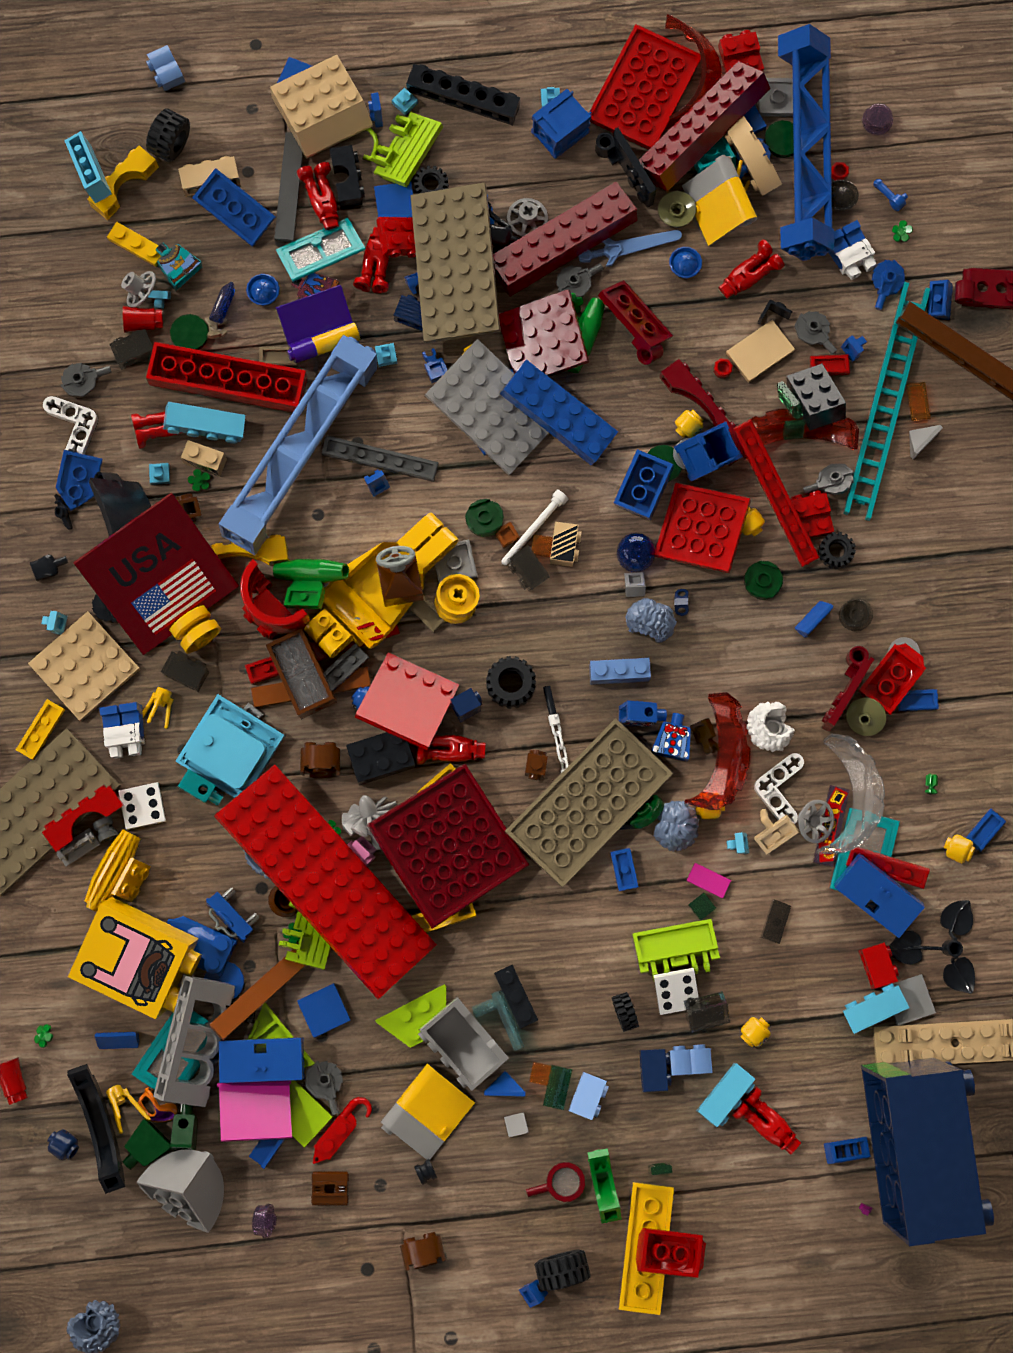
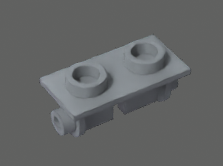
M88 828L74 837L72 842L57 851V856L63 861L65 866H68L99 846L100 843L91 829Z

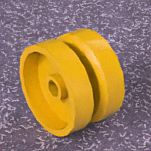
M453 574L444 578L438 585L434 599V607L439 617L453 624L469 620L475 613L479 601V588L472 579L465 575Z
M204 605L184 614L169 630L176 640H182L180 645L186 654L201 649L221 631V627L215 619L209 620L211 614Z

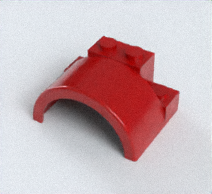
M252 559L243 572L240 584L241 597L245 605L242 608L245 613L243 617L250 624L254 622L258 626L256 630L264 638L268 636L272 639L277 633H292L300 628L304 630L305 626L311 621L308 614L301 609L292 615L268 590L273 586L272 583L265 578V575L257 566L258 563ZM258 592L259 594L253 598V593Z

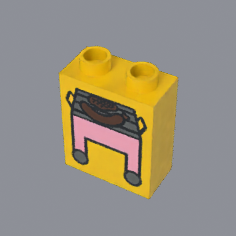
M111 897L100 903L68 977L149 1017L157 1019L167 1010L174 1013L180 990L177 986L183 973L192 976L201 959L202 954L194 951L199 938Z

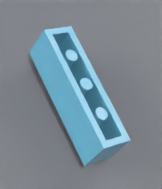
M80 131L64 140L84 189L93 201L97 203L112 194L93 148Z
M168 402L165 408L163 429L168 430L172 434L183 432L191 437H198L200 435L206 436L209 440L224 439L227 443L235 444L243 438L245 415Z

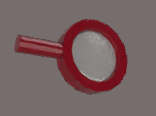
M560 1162L554 1165L548 1172L547 1183L526 1189L527 1196L531 1197L549 1191L556 1200L571 1202L583 1193L585 1176L582 1170L575 1164Z

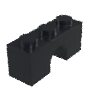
M352 145L330 148L334 174L345 173L349 176L345 182L336 183L340 209L362 205V198H365L363 186L359 187V180H362L360 169H356L355 164L359 163L357 151L353 152Z
M513 965L495 972L494 975L519 1029L538 1021Z

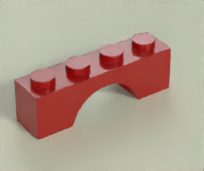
M105 785L94 791L96 795L91 799L88 796L78 802V808L75 810L69 808L61 814L62 819L57 822L52 820L44 826L46 830L42 833L55 852L74 840L73 827L81 815L87 812H98L108 817L124 806L111 785L107 788Z

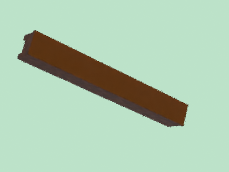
M909 301L895 322L896 324L1013 401V370L912 302Z

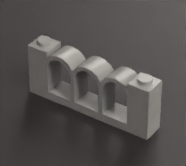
M183 975L153 1097L165 1102L206 1107L210 1096V1086H207V1084L211 1081L214 1074V1067L209 1059L218 1053L219 1041H221L209 1024L227 1009L226 1005H231V1001L234 998V985ZM195 1000L213 1004L214 1014L209 1022L205 1024L190 1022ZM188 1029L206 1032L207 1043L202 1050L198 1052L183 1051ZM181 1057L199 1060L200 1071L194 1079H176Z

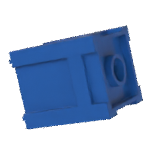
M566 89L532 115L533 128L531 133L538 138L553 158L556 159L590 132L589 121L591 120L592 113L591 111L588 113L573 97V91L570 92Z
M723 422L674 446L686 467L690 482L743 457L730 435L727 422Z

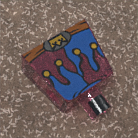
M312 273L305 280L301 278L291 284V286L299 290L297 293L298 299L340 285L338 280L317 273Z

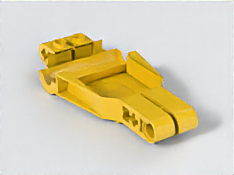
M432 512L428 513L397 542H382L347 564L349 567L348 578L330 582L324 588L326 592L322 611L305 626V633L315 643H319L318 646L330 658L337 656L352 641L359 647L364 643L370 649L376 647L394 629L413 603L385 607L376 562L378 553L393 546L412 548L415 551L423 590L424 575L455 547L459 539L447 527H444V524ZM398 552L401 555H409L407 552ZM392 553L385 555L382 560L388 558ZM369 622H374L375 624L361 630L357 629L358 626ZM375 626L379 628L380 633L374 631ZM384 634L382 639L376 641L369 640V638Z

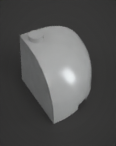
M179 1150L169 1153L152 1163L136 1182L151 1200L155 1198L163 1204V1210L175 1218L179 1215L187 1221V1225L209 1233L221 1211L224 1197L223 1177L214 1161L213 1155L207 1151Z

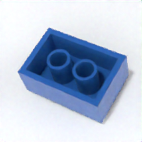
M637 449L615 498V506L651 521L674 470L673 464Z

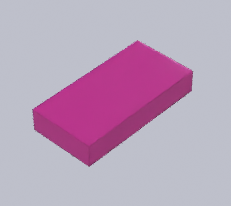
M694 863L686 880L721 899L724 897L731 880L697 863Z

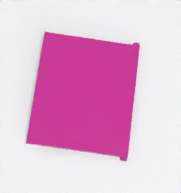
M291 1080L217 1083V1088L219 1087L221 1142L292 1138L289 1088Z

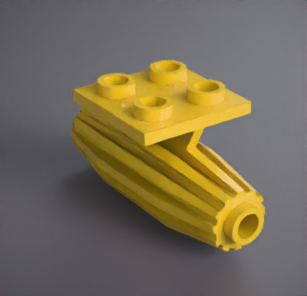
M122 829L107 849L91 879L84 900L87 903V908L97 912L100 903L113 897V895L130 902L137 897L139 888L148 877L151 867L134 859L141 838Z

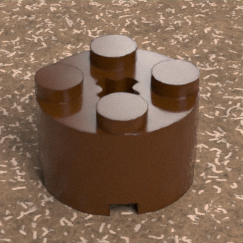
M315 742L304 743V747L300 750V774L305 776V773H308L310 778H331L332 773H336V776L340 775V748L336 747L335 742H325L324 745H316Z
M435 1232L424 1234V1239L415 1240V1237L403 1240V1245L400 1246L406 1271H410L409 1266L413 1265L414 1269L438 1264L437 1259L439 1258L442 1259V1262L446 1261L440 1235L436 1236Z

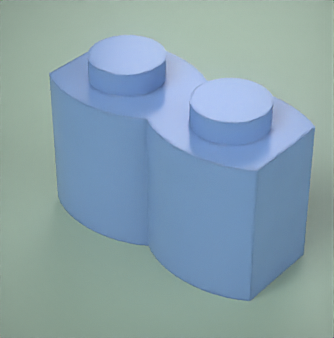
M168 45L147 54L149 60L146 63L149 70L155 72L156 76H154L158 87L162 86L164 91H167L185 82Z
M705 1044L693 1045V1049L685 1050V1046H673V1050L668 1051L671 1076L712 1073L711 1049L705 1048Z

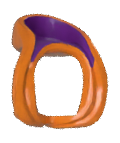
M145 1088L144 1094L137 1103L151 1118V1121L167 1122L172 1120L174 1114L178 1112L176 1104L165 1103L159 1105L156 1098L153 1097V1088ZM146 1097L153 1103L154 1114L149 1113L142 1103Z

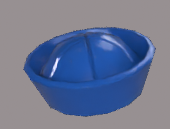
M680 247L671 254L669 265L676 276L687 279L695 276L700 271L702 258L695 249Z
M269 274L255 275L250 279L246 288L248 298L253 303L262 306L273 303L278 297L280 290L276 279Z

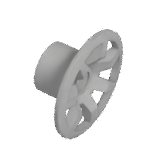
M531 198L517 200L510 206L507 213V222L511 226L512 231L521 237L527 235L525 233L527 225H530L535 230L537 229L535 221H544L543 224L548 222V214L545 207L539 201ZM523 203L519 210L515 208L518 204ZM539 208L542 209L544 217L537 215ZM511 212L518 215V218L511 221ZM523 223L521 232L516 230L513 225Z
M147 271L141 276L130 272L124 277L121 287L129 292L127 296V305L129 307L135 308L139 306L150 295L156 280V276L152 271Z
M810 801L799 813L797 823L803 838L811 843H820L831 834L834 826V814L830 805L825 801ZM815 804H822L821 808L817 811ZM826 808L829 811L830 817L821 816L825 813ZM830 821V826L827 831V829L822 825V823ZM817 830H820L823 834H825V835H824L823 837H821L820 839H817V838H818V831H817ZM811 831L813 839L809 838L806 833Z

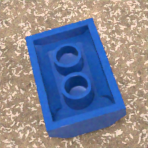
M184 916L168 919L167 924L199 938L194 948V951L202 954L197 967L221 977L238 940Z

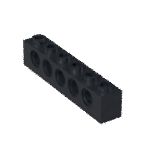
M413 64L406 83L407 90L412 94L512 126L520 107V97L514 93H505L495 87L489 88L476 81L470 82L464 80L461 76H451L442 70H432L423 64ZM426 80H431V81H433L432 83H429V84H428V83H425ZM450 86L449 89H443L442 87ZM466 91L468 94L462 95L460 92ZM479 97L486 98L485 100H478ZM498 102H501V103H503L504 105H502V106H497V105H495V104L498 103Z

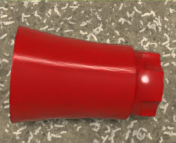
M123 306L124 333L163 328L162 309L155 310L154 308Z
M19 1057L0 1064V1086L4 1097H7L9 1105L28 1098L20 1069Z

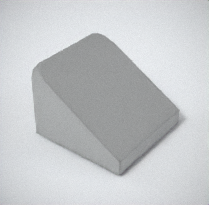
M644 572L624 573L626 597L645 596Z
M524 1112L504 1117L509 1137L529 1133Z

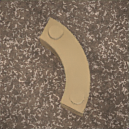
M743 116L727 131L724 137L729 146H734L752 178L750 183L754 191L758 190L763 196L782 185L767 155L763 156L766 154V151Z

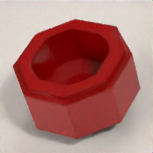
M836 162L831 167V178L836 182H843L848 177L849 167L844 162Z
M721 358L715 362L713 372L718 378L725 379L731 375L733 365L728 359Z

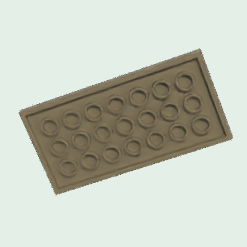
M485 182L411 195L424 342L432 343L500 332Z
M615 718L505 832L563 888L673 773Z
M67 728L47 745L34 760H31L0 788V896L6 893L53 849L42 833L46 830L44 826L52 820L57 822L62 819L61 814L69 808L72 810L78 808L79 801L87 796L91 799L96 795L94 791L105 785L107 788L111 785L114 791L121 786ZM92 812L81 815L76 820L73 830Z

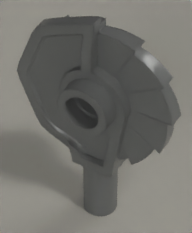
M598 264L590 269H581L582 267H573V265L567 268L564 267L558 273L556 281L559 288L558 291L561 292L568 289L571 293L576 294V298L583 297L591 288L592 276L603 271V266Z
M808 311L804 315L801 313L795 323L798 338L809 345H823L831 355L837 352L835 346L829 341L830 323L826 316L817 311Z
M83 363L71 364L67 369L65 368L63 376H61L63 384L60 385L69 396L84 397L95 388L96 380H99L98 377L112 373L110 366L96 370L95 368L90 369V366Z
M830 464L819 472L816 483L803 487L804 493L806 495L819 490L827 494H843L848 489L850 490L852 483H854V471L846 464Z
M317 1061L306 1072V1088L315 1098L328 1100L332 1115L340 1113L336 1101V1092H339L341 1083H343L342 1072L336 1067V1064L328 1063V1061L321 1063Z

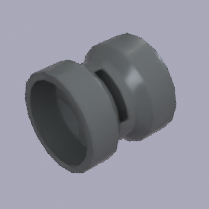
M111 816L102 818L92 824L94 829L98 831L100 843L112 840L119 835L117 829H114L112 826L113 820Z

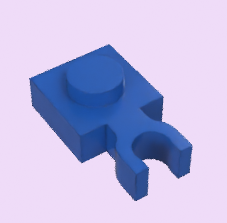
M432 348V356H427L425 351L422 352V355L427 362L424 364L425 370L431 383H434L448 369L442 358L436 359V351Z

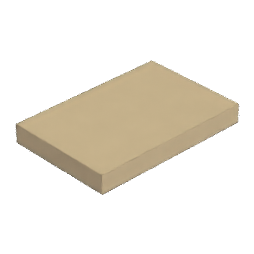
M771 320L727 350L726 354L749 383L793 353L795 348L775 322Z

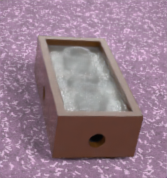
M302 628L266 644L294 709L301 720L337 703L308 637Z

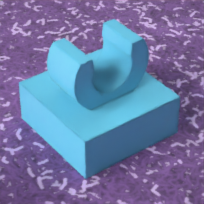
M547 87L546 89H541L542 107L560 94L559 88Z
M403 88L392 99V104L406 115L418 104V99L406 88Z
M152 290L148 298H155L154 308H164V299H171V291Z
M394 343L375 346L379 367L397 364Z
M169 463L149 464L151 485L170 484Z
M50 611L49 617L43 616L41 624L47 625L46 630L61 635L65 631L68 616L58 611Z
M735 833V840L727 841V849H737L738 854H748L747 833Z

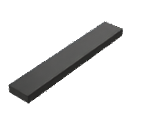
M291 132L285 133L274 237L275 241L294 242L300 179L296 172L302 167L303 152Z
M327 435L321 453L323 456L431 482L435 480L439 462Z

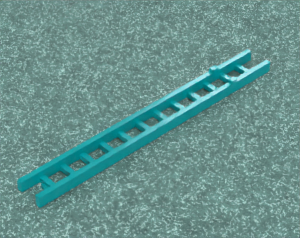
M904 282L853 474L854 483H852L843 512L845 515L849 514L853 500L857 504H869L865 516L867 521H870L918 339L914 335H912V339L896 335L898 324L895 322L902 313L903 306H906L909 302L905 300L909 286L908 282ZM925 288L921 304L912 302L924 311L930 288ZM894 341L910 345L907 356L891 352ZM890 358L905 362L903 374L887 370ZM885 376L901 380L898 391L882 387ZM880 393L896 397L893 409L878 405ZM876 411L892 415L889 427L873 423ZM871 429L887 433L884 444L868 440ZM867 446L882 450L880 462L864 458ZM862 464L878 468L875 480L859 476ZM857 482L873 486L870 498L854 494Z

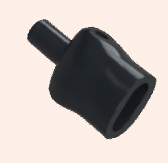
M48 554L30 562V566L36 581L58 575V567L67 564L68 560L66 556L55 560L52 555Z

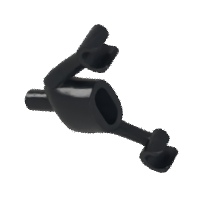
M488 202L489 216L500 225L490 224L492 245L497 246L492 248L493 254L520 238L512 236L511 226L491 211L492 206Z

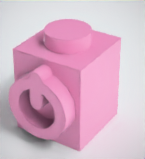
M363 836L347 844L366 866L375 859L373 854L377 849Z

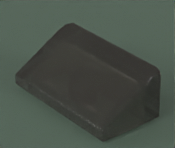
M775 899L771 901L760 938L780 944L790 913V905Z

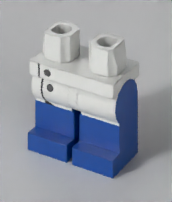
M858 220L842 227V230L834 231V251L828 252L840 268L842 275L846 273L851 280L860 276L859 266L863 265L865 270L869 272L877 265L873 257L875 251L863 235Z
M132 702L120 704L119 706L99 708L104 728V745L109 749L110 757L112 759L123 758L122 748L128 747L130 756L141 755L142 745L145 744L142 705Z

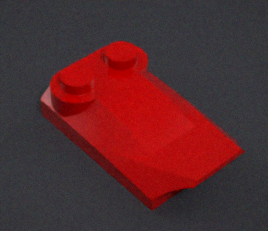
M906 643L901 645L894 644L858 692L864 698L877 700L884 707L886 713L890 715L925 671L924 657Z
M642 1228L637 1243V1270L698 1278L699 1271L704 1266L706 1243L703 1241V1235Z

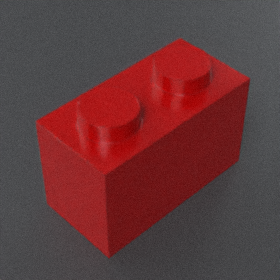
M885 942L858 950L871 989L898 981L899 973L897 967L892 965L890 959L892 952L890 947L885 945Z

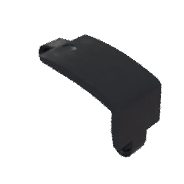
M97 472L94 478L89 479L90 487L101 510L109 536L151 507L149 499L139 482L123 481L117 473Z

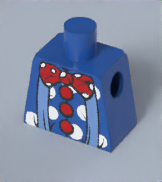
M627 700L619 706V722L623 726H652L657 721H666L667 718L666 709H657V703Z
M673 713L671 723H662L651 750L654 755L685 762L689 760L690 727L682 726L684 715Z

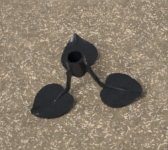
M969 900L953 902L943 909L940 916V924L942 927L949 929L948 933L952 940H946L941 947L921 946V937L914 931H905L900 938L896 936L889 945L892 956L904 964H916L921 961V950H941L946 956L952 957V964L946 965L943 970L945 984L953 990L969 994L973 993L975 986L973 964L966 957L958 958L963 952V946L953 935V933L964 935L972 928L973 914Z

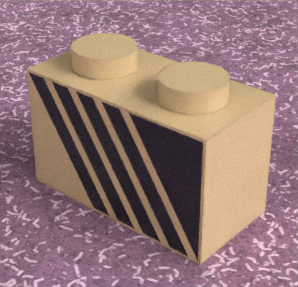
M189 440L181 456L185 465L219 477L227 461L223 452Z
M555 522L550 564L573 567L574 561L578 562L579 550H575L576 542L580 543L582 531H578L577 524Z

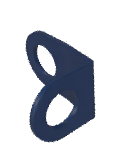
M679 589L675 592V612L680 616L687 615L689 612V593L686 589ZM679 592L686 593L684 596L678 595ZM684 608L686 611L684 613H680L678 609Z

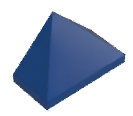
M504 1071L484 1091V1095L525 1096V1091Z

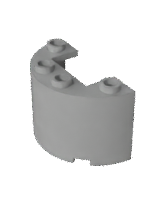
M458 997L419 1029L421 1032L418 1035L422 1040L427 1043L434 1053L439 1051L442 1055L440 1060L447 1068L451 1066L459 1075L457 1081L463 1088L468 1086L471 1091L509 1059Z

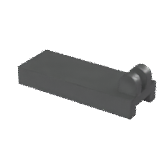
M356 643L324 672L332 692L369 659Z

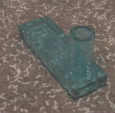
M502 990L492 993L491 999L472 1006V1011L476 1018L498 1010L514 1051L524 1047Z

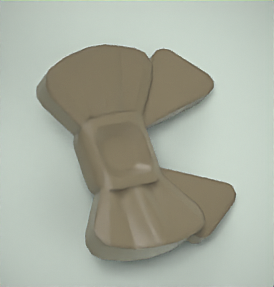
M218 316L205 318V323L209 328L207 334L209 339L224 337L227 334V330L218 329V326L228 323L226 318L220 317L219 319Z

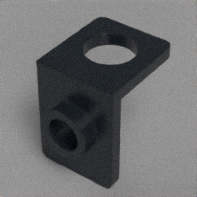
M770 299L757 324H761L768 310L787 320L790 319L792 311L787 309L783 303L774 302Z

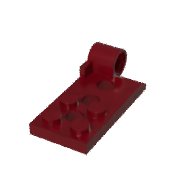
M963 269L962 280L955 283V302L962 304V306L1013 309V270ZM984 284L987 291H979L977 285ZM996 286H1004L1006 292L999 293Z
M624 280L602 290L598 297L635 337L631 343L637 349L638 360L642 364L648 365L663 356L661 343L673 337L670 331Z
M863 646L853 647L846 655V662L849 667L844 675L851 679L844 691H840L831 704L834 706L833 709L830 708L821 720L824 722L821 728L827 732L837 723L874 661L872 657L868 660L869 653ZM853 653L860 654L862 661H855Z

